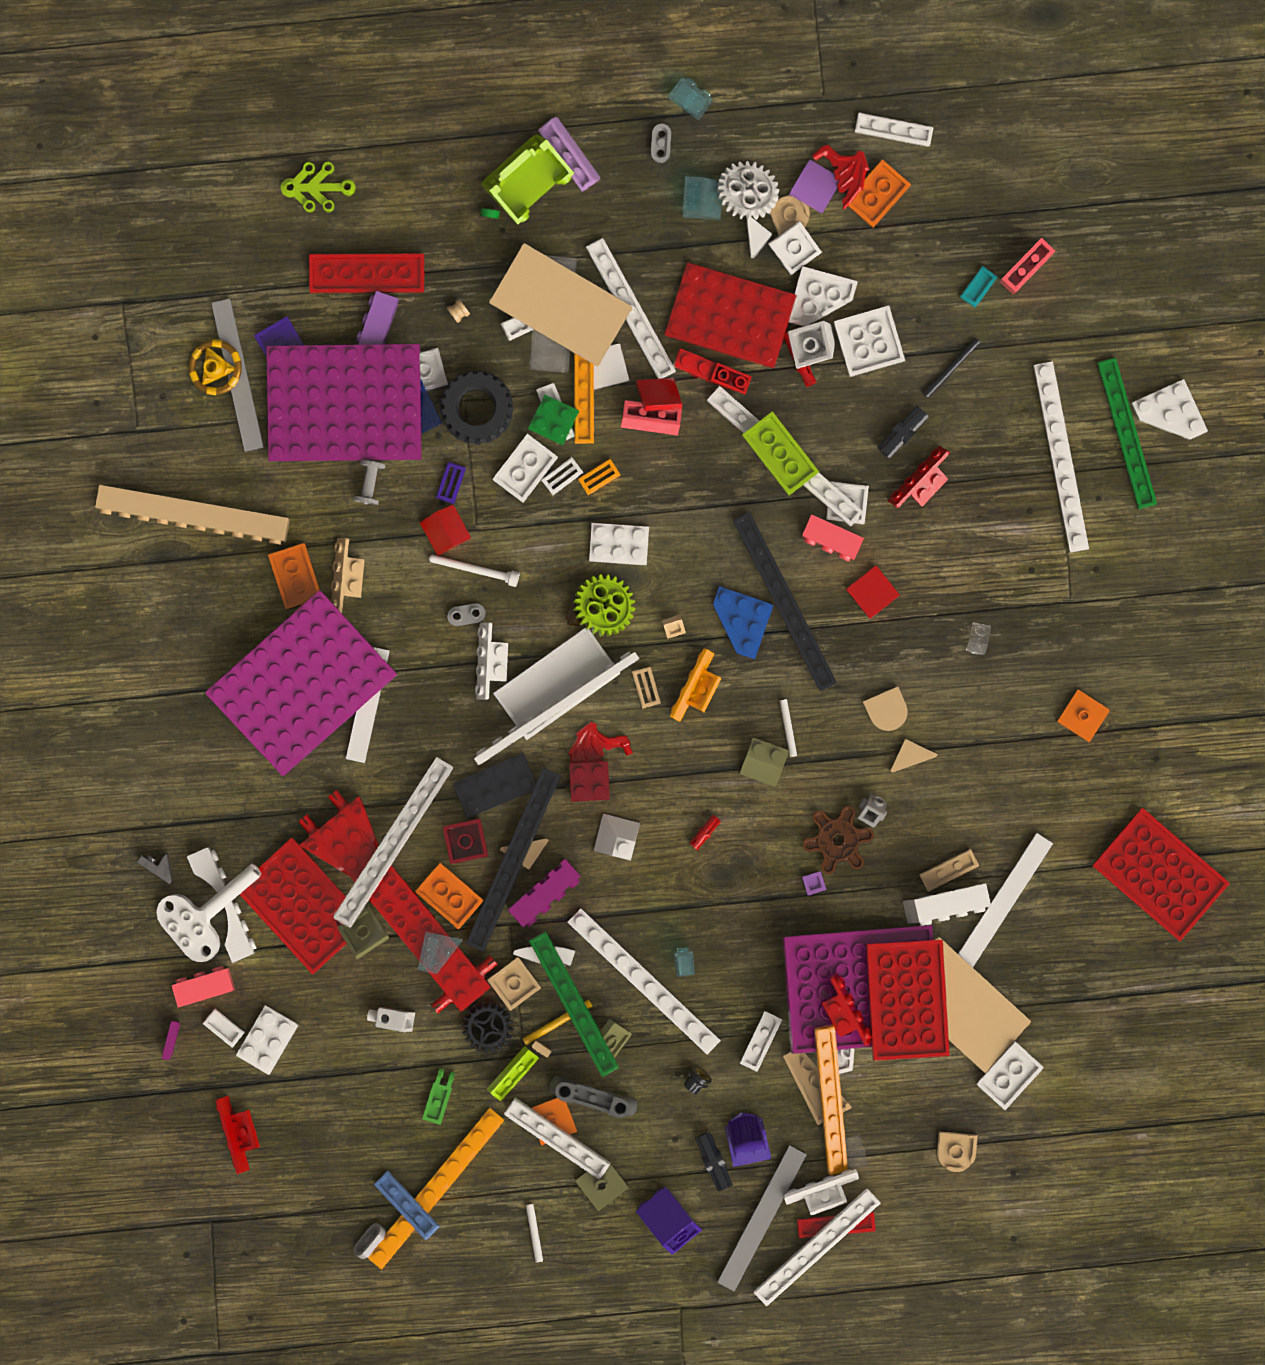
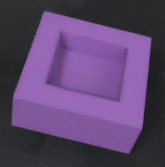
M821 871L802 877L807 895L826 890Z

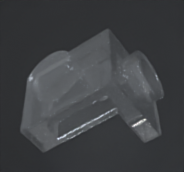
M972 622L966 651L984 655L989 642L991 626Z

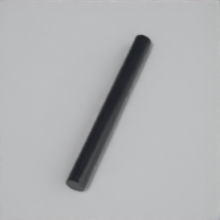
M974 338L923 392V395L929 398L980 344V341Z

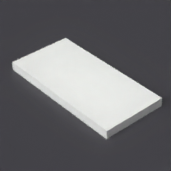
M584 628L493 693L516 726L521 728L525 725L524 721L532 715L536 718L542 714L540 712L541 709L547 705L554 706L557 704L556 699L564 694L569 696L573 693L572 689L581 683L583 686L590 682L588 678L596 673L601 675L605 672L604 668L612 663L589 629L586 631V628ZM620 672L524 735L525 739H530L617 677Z

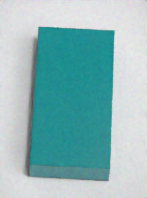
M982 266L960 298L976 308L998 276Z

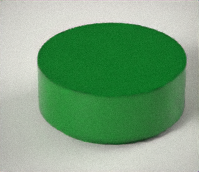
M481 208V216L499 218L500 211Z

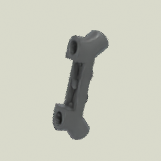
M561 1075L555 1076L550 1083V1091L564 1102H573L609 1113L608 1115L617 1118L633 1116L637 1110V1101L633 1097H626L566 1079Z

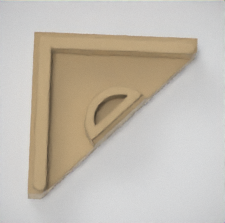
M905 739L890 772L893 773L935 758L938 754Z
M548 839L532 842L523 863L524 867L527 869L531 868L548 843ZM509 846L501 847L500 850L506 854Z

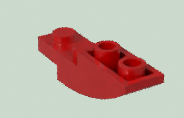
M683 349L678 350L672 366L687 372L689 375L744 395L752 378L747 374Z

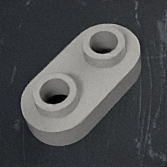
M658 124L652 131L651 157L657 163H664L670 157L671 129L665 124ZM664 132L665 137L660 138L658 133ZM660 150L664 152L662 157L657 155V152Z
M470 604L453 607L449 610L447 618L453 626H463L482 622L486 612L482 605ZM474 610H479L480 614L479 616L474 617L472 615V612ZM455 613H459L461 615L459 620H455L453 618V615Z
M378 1223L372 1224L355 1244L354 1254L360 1259L369 1257L377 1245L384 1239L385 1228Z

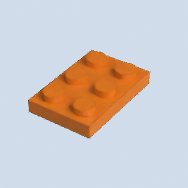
M882 159L865 179L864 190H860L848 207L874 228L911 184Z
M305 543L268 555L286 610L304 604L320 589Z
M439 863L415 891L458 930L484 901L442 863Z

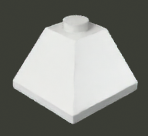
M821 321L788 331L797 369L833 358L835 341L831 324Z
M603 814L594 851L631 860L640 823Z

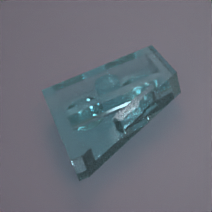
M425 932L418 970L437 974L461 944L462 939Z

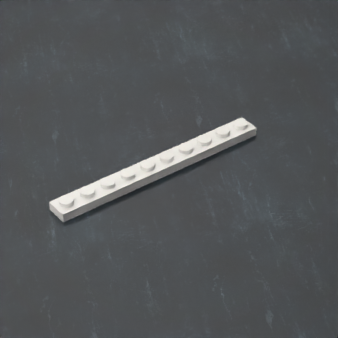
M1053 361L1033 365L1069 553L1087 550L1089 545Z
M720 386L707 400L709 404L743 433L759 422L755 416ZM820 473L803 485L850 527L863 514V511Z
M630 651L620 657L622 661L616 665L612 662L604 668L605 672L601 675L598 673L588 678L589 683L584 686L582 683L572 689V694L569 696L566 694L556 699L557 704L552 707L547 705L540 710L542 714L536 718L532 715L524 721V726L521 728L516 726L508 731L509 736L506 738L499 737L493 741L492 744L494 746L488 750L486 747L476 753L477 757L474 758L477 764H482L639 660L635 652L632 654Z
M436 757L335 913L334 919L351 928L453 770V766Z
M581 908L568 921L584 939L707 1055L720 1042V1039Z

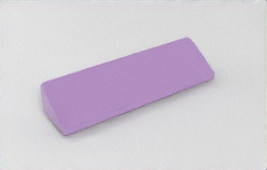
M557 117L550 119L538 130L574 172L571 177L582 192L601 179Z

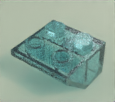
M685 176L682 218L721 220L722 199H718L720 193L717 192V180Z

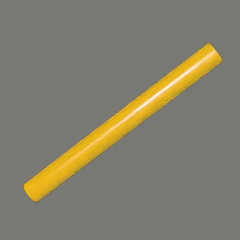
M589 1000L585 1001L588 1009L592 1007ZM568 1013L563 1014L524 1037V1043L528 1045L571 1018Z

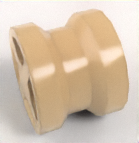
M460 299L456 300L453 306L447 307V310L457 323L461 321L462 317L470 315Z

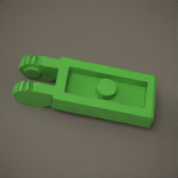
M443 1068L439 1069L436 1081L433 1083L422 1118L441 1125L455 1076V1072L451 1071L447 1086L440 1084L444 1074Z

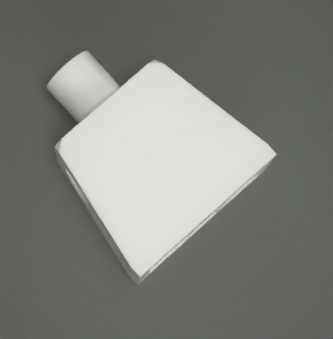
M381 1007L378 1011L369 1009L367 1020L376 1022V1027L411 1032L415 1012Z

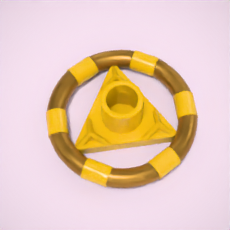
M213 339L203 342L196 347L190 357L189 375L191 380L200 391L206 394L221 395L230 391L237 384L241 376L242 362L239 353L226 341ZM209 347L226 349L231 354L235 367ZM206 349L203 381L201 382L196 372V362ZM234 372L229 382L223 387L205 386Z

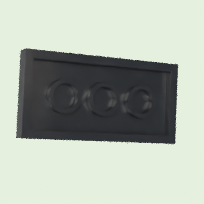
M523 753L456 781L453 785L467 818H470L532 792L536 782Z

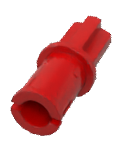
M712 815L702 828H698L699 831L688 843L696 850H699L707 838H711L710 835L721 823V820Z

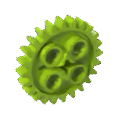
M601 574L597 579L592 576L590 581L586 580L584 582L585 586L581 585L579 587L581 592L575 593V596L579 598L573 601V603L578 605L574 608V611H579L576 618H582L583 620L580 622V625L586 623L585 630L587 631L592 628L593 635L597 631H599L600 637L605 632L607 637L612 632L616 635L619 633V630L623 631L625 629L624 625L628 626L630 624L628 619L634 617L630 613L636 609L631 607L635 603V600H630L633 593H627L626 591L629 586L623 588L624 581L622 580L617 583V577L610 580L609 575H606L604 579ZM596 589L602 592V597L596 595ZM613 597H617L620 600V605L613 602ZM589 606L595 608L596 614L590 613ZM606 614L612 615L613 622L607 620Z

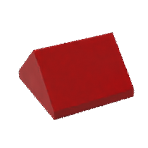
M454 505L439 510L420 522L437 556L471 539Z

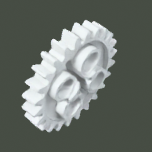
M748 161L745 166L739 162L737 167L732 164L730 169L726 168L725 172L721 174L717 184V192L720 193L718 199H724L721 205L728 206L727 212L733 210L732 216L738 213L740 214V219L746 215L747 220H750L751 216L757 220L759 215L764 217L766 213H770L771 209L775 207L779 197L777 196L779 189L776 188L778 182H773L774 175L768 176L770 170L762 171L763 165L757 168L756 162H754L753 166H750Z

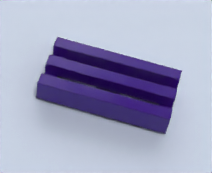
M451 462L447 463L436 495L437 499L452 504L455 503L466 467ZM450 467H453L454 470L445 496H441ZM459 469L461 472L452 499L448 497Z

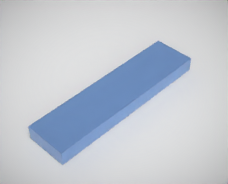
M389 1171L374 1184L425 1240L440 1227Z

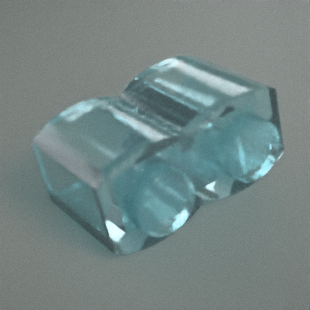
M688 947L677 948V952L673 953L676 977L695 975L693 951H689Z

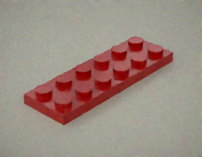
M309 254V293H376V291L380 293H425L424 254Z

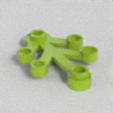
M307 162L304 164L303 170L294 179L288 178L282 182L281 191L286 197H295L304 206L306 212H313L315 204L313 201L307 200L301 192H309L323 206L326 212H332L335 207L334 203L331 200H327L320 192L341 191L344 195L350 196L354 194L356 186L349 179L342 181V183H320L328 174L333 173L334 166L331 162H325L322 170L308 184H300L308 174L311 175L315 172L314 164ZM308 165L313 167L310 172L306 171ZM327 165L332 166L330 171L325 170ZM289 184H292L294 186L293 190L291 191L287 190V186ZM350 184L351 188L349 190H345L344 185ZM308 203L313 204V208L310 210L306 208ZM331 203L332 208L326 209L325 205Z

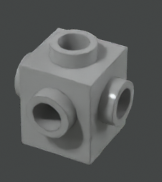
M870 793L868 798H863L858 806L860 808L858 819L874 828L879 821L885 818L887 802L881 797Z

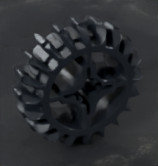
M492 1001L488 1002V1007H485V1003L481 1002L480 1009L475 1004L473 1005L476 1010L475 1012L470 1009L467 1011L471 1017L464 1016L463 1019L467 1020L468 1023H462V1027H468V1030H464L462 1034H469L465 1041L468 1042L472 1039L473 1042L470 1044V1047L472 1048L477 1044L476 1051L479 1052L481 1047H484V1053H487L488 1047H491V1052L494 1053V1046L497 1045L498 1049L501 1050V1042L505 1045L508 1044L504 1038H512V1035L508 1034L507 1031L514 1030L513 1027H508V1024H512L513 1020L507 1021L506 1018L511 1014H503L506 1009L505 1007H502L500 1011L497 1009L499 1003H496L493 1008L491 1007ZM491 1011L486 1021L475 1019V1016L479 1013ZM496 1014L503 1021L504 1031L494 1024ZM492 1018L491 1027L494 1030H489V1032H487L484 1036L485 1028L481 1024H487V1022H489ZM472 1024L481 1029L482 1033L479 1040L473 1034ZM493 1033L501 1036L495 1042L484 1043L489 1034Z

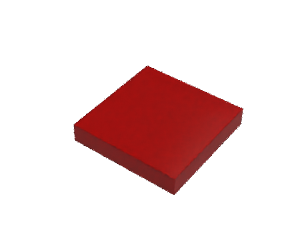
M674 378L637 380L636 386L644 411L682 409V401Z
M874 566L846 589L869 619L900 596L877 566Z

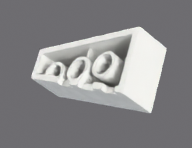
M986 884L903 901L907 923H920L921 926L932 924L931 920L937 918L939 922L949 920L950 915L956 914V918L967 916V912L974 910V913L984 912L985 907L991 906Z

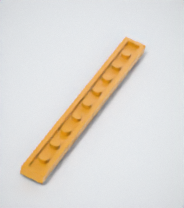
M489 1108L415 1198L427 1213H429L504 1122L505 1119L493 1109ZM401 1215L385 1234L384 1239L367 1258L382 1270L415 1228Z

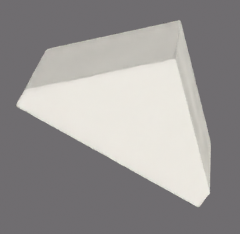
M750 217V220L746 221L750 258H754L771 238L772 234Z

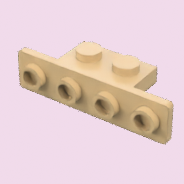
M338 538L335 544L336 556L333 563L334 577L331 583L332 599L330 601L341 613L344 596L361 598L364 559L347 557L349 538Z

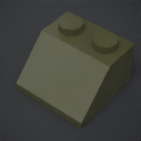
M752 738L740 775L776 787L789 750Z

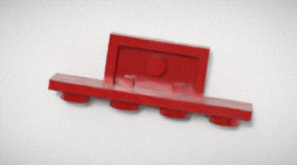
M941 446L934 449L930 456L918 466L917 470L906 478L904 484L892 493L888 502L899 508L911 496L920 506H923L948 480L938 466L950 452Z
M837 972L833 973L830 980L838 995L823 1001L822 1005L839 1037L857 1030L863 1043L867 1046L872 1041L871 1030L865 1027L862 1013L856 1010L853 996L845 989L844 979Z
M229 1096L216 1099V1108L220 1115L222 1129L225 1132L227 1146L232 1156L233 1167L237 1174L248 1171L250 1168L245 1151L260 1147L250 1110L234 1114Z

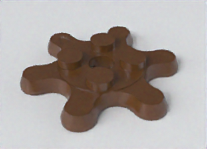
M845 806L841 810L840 817L835 820L828 818L823 811H817L813 814V821L818 825L819 833L816 837L805 839L803 848L807 852L820 851L824 855L821 869L825 874H832L839 861H847L853 869H860L864 865V860L857 851L858 846L861 843L873 840L874 833L869 828L857 829L854 827L855 809L851 806ZM837 834L844 838L840 846L833 843V837Z

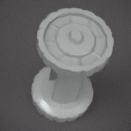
M360 460V464L366 467L361 496H354L353 500L365 505H378L379 501L372 497L377 470L385 469V464L373 460Z

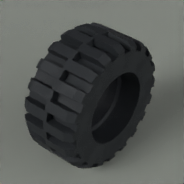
M469 370L467 373H460L454 380L451 379L448 386L442 392L443 395L440 399L442 420L447 430L458 440L464 441V443L475 445L488 444L502 436L501 434L504 431L506 432L509 423L512 421L513 401L510 391L500 378H497L490 372ZM471 390L487 392L495 404L492 418L482 425H471L465 422L459 413L461 398Z

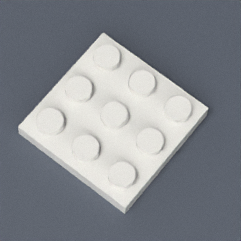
M889 306L834 321L849 377L905 361Z

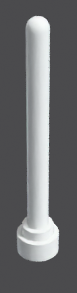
M436 555L429 556V561L432 563L505 580V583H509L508 585L516 587L519 580L520 572L512 570V572L508 571L505 573Z

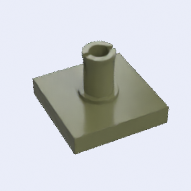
M370 906L360 912L351 928L344 924L337 927L356 959H359L389 939Z
M609 1019L603 1028L599 1025L597 1026L615 1058L632 1034Z
M612 1164L609 1165L600 1180L587 1171L575 1180L598 1211L629 1188Z

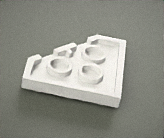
M802 266L795 291L797 298L789 323L802 327L808 326L851 302L858 281Z
M1184 379L1131 403L1138 420L1143 423H1148L1189 440L1208 432Z

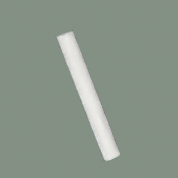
M785 699L780 700L789 756L794 757L797 756L788 702Z
M528 1204L526 1209L535 1262H542L543 1257L534 1205Z

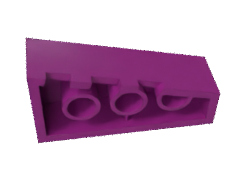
M564 859L545 878L509 908L508 911L522 927L525 925L530 927L537 921L536 915L540 912L545 914L551 908L550 903L556 899L558 902L566 895L564 891L569 886L573 889L581 882L578 879L581 875L567 859Z

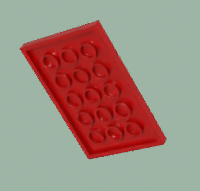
M687 263L665 336L774 369L797 295Z
M1143 808L1137 812L1092 865L1093 868L1178 941L1185 937L1230 884Z
M291 838L258 868L261 876L239 895L313 975L347 944L337 928L343 923L334 919L335 913L346 896L303 848Z
M943 940L866 944L872 1060L950 1056Z

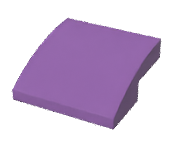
M809 160L789 195L823 213L837 190V184L840 180L836 181L834 173Z

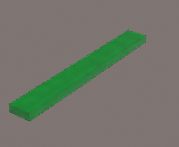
M1116 357L1097 362L1137 508L1139 510L1157 505Z
M545 931L529 940L601 1076L604 1077L620 1068L547 932Z

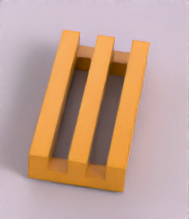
M611 459L578 478L587 495H590L619 477L620 473ZM607 465L611 466V468L596 476L589 482H584L585 479L595 474L599 470L603 469ZM614 471L615 474L589 490L588 486Z

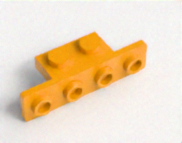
M704 648L698 655L697 663L694 669L690 671L689 679L681 689L678 701L671 709L670 717L679 722L682 720L689 705L705 712L721 680L719 676L706 671L714 656V653Z

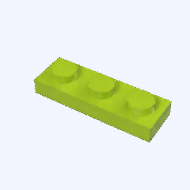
M524 1046L487 1088V1091L502 1101L539 1057Z

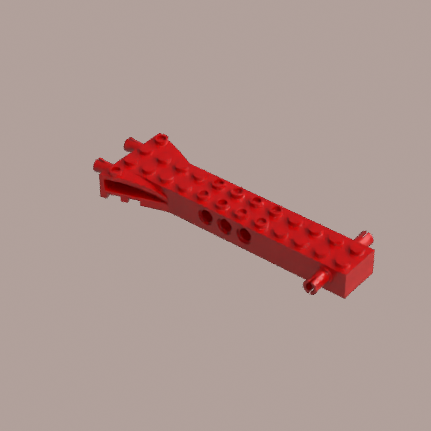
M336 790L333 794L337 799L332 794L328 799L332 801L339 811L321 828L317 827L308 814L303 817L306 822L303 819L298 821L309 834V838L301 843L300 846L350 876L356 882L379 847V843L361 796L351 803H347L338 790ZM391 864L369 900L443 989L444 994L431 1003L433 1008L441 1004L435 1011L439 1014L450 1003H454L462 1012L492 987L485 979V974L498 964L496 961H493L488 965L493 960L492 956L489 955L478 966L474 965Z

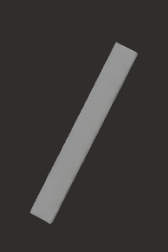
M231 299L213 302L211 304L219 339L231 344L239 353L242 362L241 376L237 384L231 389L244 451L264 448ZM222 348L224 359L235 367L231 354ZM234 372L228 374V379H229V380H230L231 377L233 376Z
M789 1145L717 1283L732 1291L736 1290L784 1199L783 1195L787 1193L807 1154Z

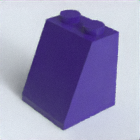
M666 1187L657 1190L649 1201L641 1203L636 1211L661 1245L672 1255L702 1231Z

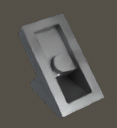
M169 854L163 857L159 865L156 864L157 860L150 855L140 857L138 860L139 864L167 883L171 884L173 882Z

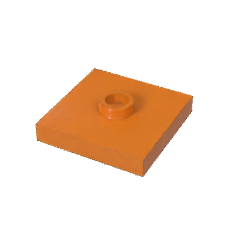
M1077 689L1057 722L1087 742H1090L1110 710Z
M555 1098L531 1107L568 1134L577 1132L566 1102ZM539 1139L541 1145L546 1144L541 1139Z

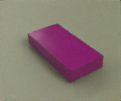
M171 1021L161 1059L169 1060L172 1058L181 1024L179 1021Z

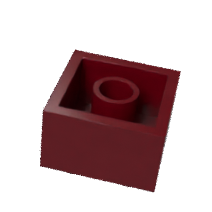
M608 759L570 761L571 802L610 800Z
M481 819L443 826L450 864L489 856Z

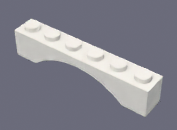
M208 847L187 856L194 874L208 882L217 893L226 886L224 881L226 875L223 868H219L216 861L219 859L215 850H211ZM232 900L225 906L228 918V934L225 947L233 963L254 954V949L257 947L253 938L249 939L247 931H249L246 921H242L239 916L241 909L238 903H234Z

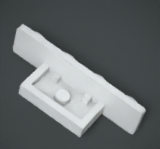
M488 622L480 623L478 628L479 646L477 648L478 665L476 667L477 685L475 693L476 699L480 700L489 699L490 681L507 680L508 643L491 642L492 623Z
M848 1169L835 1177L828 1176L818 1183H808L804 1188L791 1189L787 1194L783 1195L785 1202L790 1204L805 1198L811 1215L845 1204L847 1200L841 1185L858 1180V1173L856 1169Z

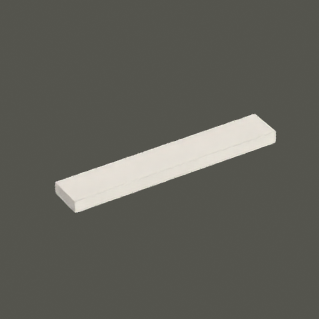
M373 647L387 662L390 651ZM381 690L356 711L346 759L365 763Z
M516 1097L504 1113L505 1116L599 1180L611 1164V1162Z

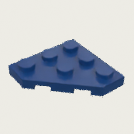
M719 586L713 606L736 653L755 660L773 605Z

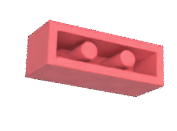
M1041 238L1001 279L1000 283L1014 295L1054 254L1055 250Z
M625 400L621 428L678 435L682 409L644 411L641 402Z
M814 515L810 516L801 536L805 538V543L812 546L816 543L822 546L821 550L830 554L834 551L840 554L839 558L848 562L850 559H855L864 540L863 537Z
M223 966L212 969L213 973L207 975L204 971L194 974V979L187 980L184 977L175 980L176 984L171 986L177 1006H185L234 991L235 987L229 968L224 969Z

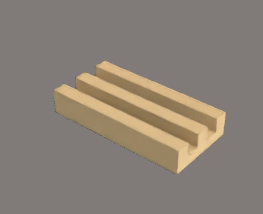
M651 667L633 671L632 674L642 709L661 704ZM647 671L656 699L653 702L644 674ZM637 674H641L649 703L645 704Z

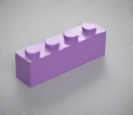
M377 291L375 296L371 295L368 306H371L369 314L365 313L362 324H364L363 331H359L356 339L358 345L385 344L399 303L398 298Z

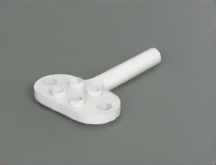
M250 864L200 908L196 907L184 895L170 894L158 904V921L186 956L197 962H206L217 954L220 947L219 936L210 924V919L261 876V872L257 866ZM167 901H170V902L173 903V905H174V909H173V910H169V909L166 907V902H167ZM206 945L211 949L210 955L204 953L203 946Z

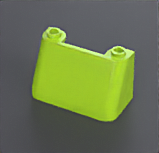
M534 135L487 176L481 185L516 224H519L528 219L530 212L528 208L555 184L564 185L568 183L574 172L547 139L540 135Z

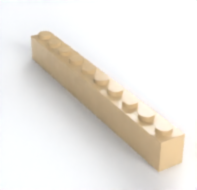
M99 485L95 508L100 509L102 514L111 515V512H117L120 517L130 518V515L138 516L137 519L142 521H149V518L157 519L156 523L168 525V522H174L177 527L186 528L187 525L194 526V530L205 531L208 528L213 529V533L224 535V532H231L233 537L243 538V535L251 536V540L262 541V538L270 539L269 543L281 545V541L286 542L290 519L285 517Z

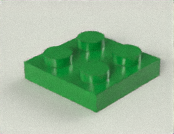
M544 395L528 429L563 446L580 411Z

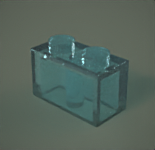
M682 77L670 92L668 99L699 121L713 103L712 95L705 89H702V91L696 87L697 84L690 78L685 79Z

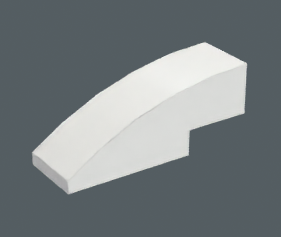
M554 946L563 963L570 966L575 950ZM532 947L514 950V955L540 963Z

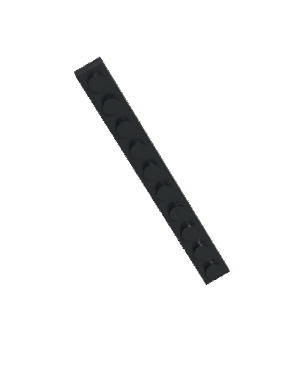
M749 512L733 520L819 691H822L836 684L837 682L751 513Z
M546 768L542 769L468 938L467 945L485 952L561 775Z

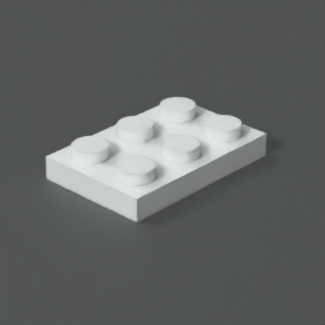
M527 434L495 475L493 481L524 503L558 457Z
M592 523L589 562L647 565L649 527Z
M265 1005L236 1056L270 1075L299 1024Z
M1014 1041L976 1084L1006 1110L1044 1067Z

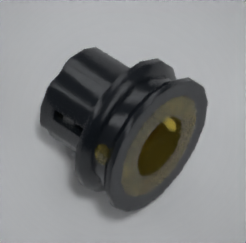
M692 1066L691 1071H688L689 1077L684 1082V1086L693 1094H698L702 1088L708 1087L712 1079L700 1067Z

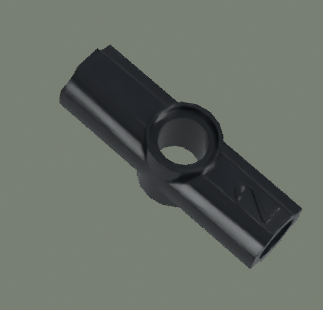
M916 406L904 420H901L891 430V434L877 448L890 459L902 445H905L916 433L915 431L929 416Z
M707 1132L696 1137L695 1140L703 1156L702 1160L708 1173L711 1174L718 1192L732 1186V1181L725 1167V1161L720 1150L716 1147L712 1134Z

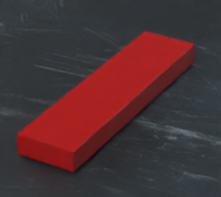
M874 1211L870 1212L847 1234L876 1231ZM837 1215L798 1218L799 1239L815 1236Z

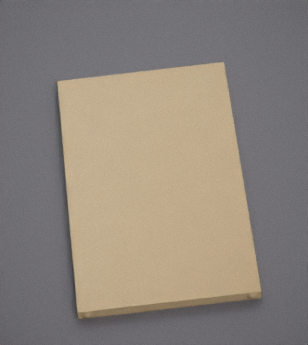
M525 243L521 246L520 251L489 302L491 305L597 367L601 364L603 357L625 319L632 311V306Z
M943 941L949 1041L986 1074L1031 1021Z

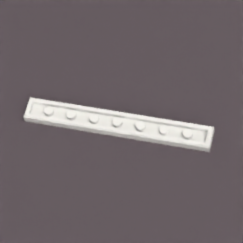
M601 238L586 246L611 294L632 306V311L625 320L657 378L663 379L675 373V368L672 367L673 365L604 239Z
M1038 833L1035 834L991 902V906L987 908L958 953L972 968L1053 845L1052 842Z
M866 1188L753 1291L755 1295L768 1306L880 1204V1201Z

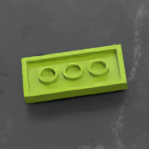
M773 411L742 434V437L788 496L819 473L818 469Z

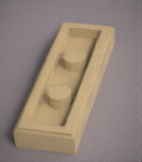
M969 849L919 874L927 892L978 867L979 864L972 850Z

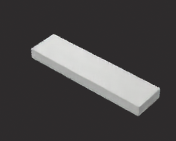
M858 113L855 133L930 147L933 127L863 113Z

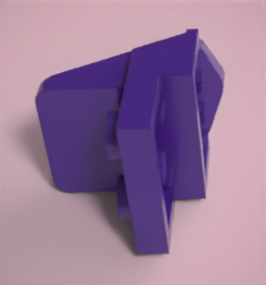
M741 1112L729 1120L725 1130L733 1167L771 1159L762 1118L759 1119L757 1115Z

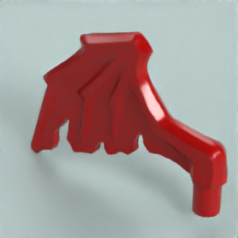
M826 144L813 153L812 157L816 161L824 156L834 167L838 166L834 170L835 180H840L837 184L839 193H844L848 190L847 196L842 199V208L846 209L860 190H864L866 171H869V167L863 151H857L852 156H843Z
M590 722L576 733V741L568 755H571V761L597 760L604 756L603 748L608 751L616 747L623 748L626 756L633 752L626 735L606 737L597 730L596 723Z

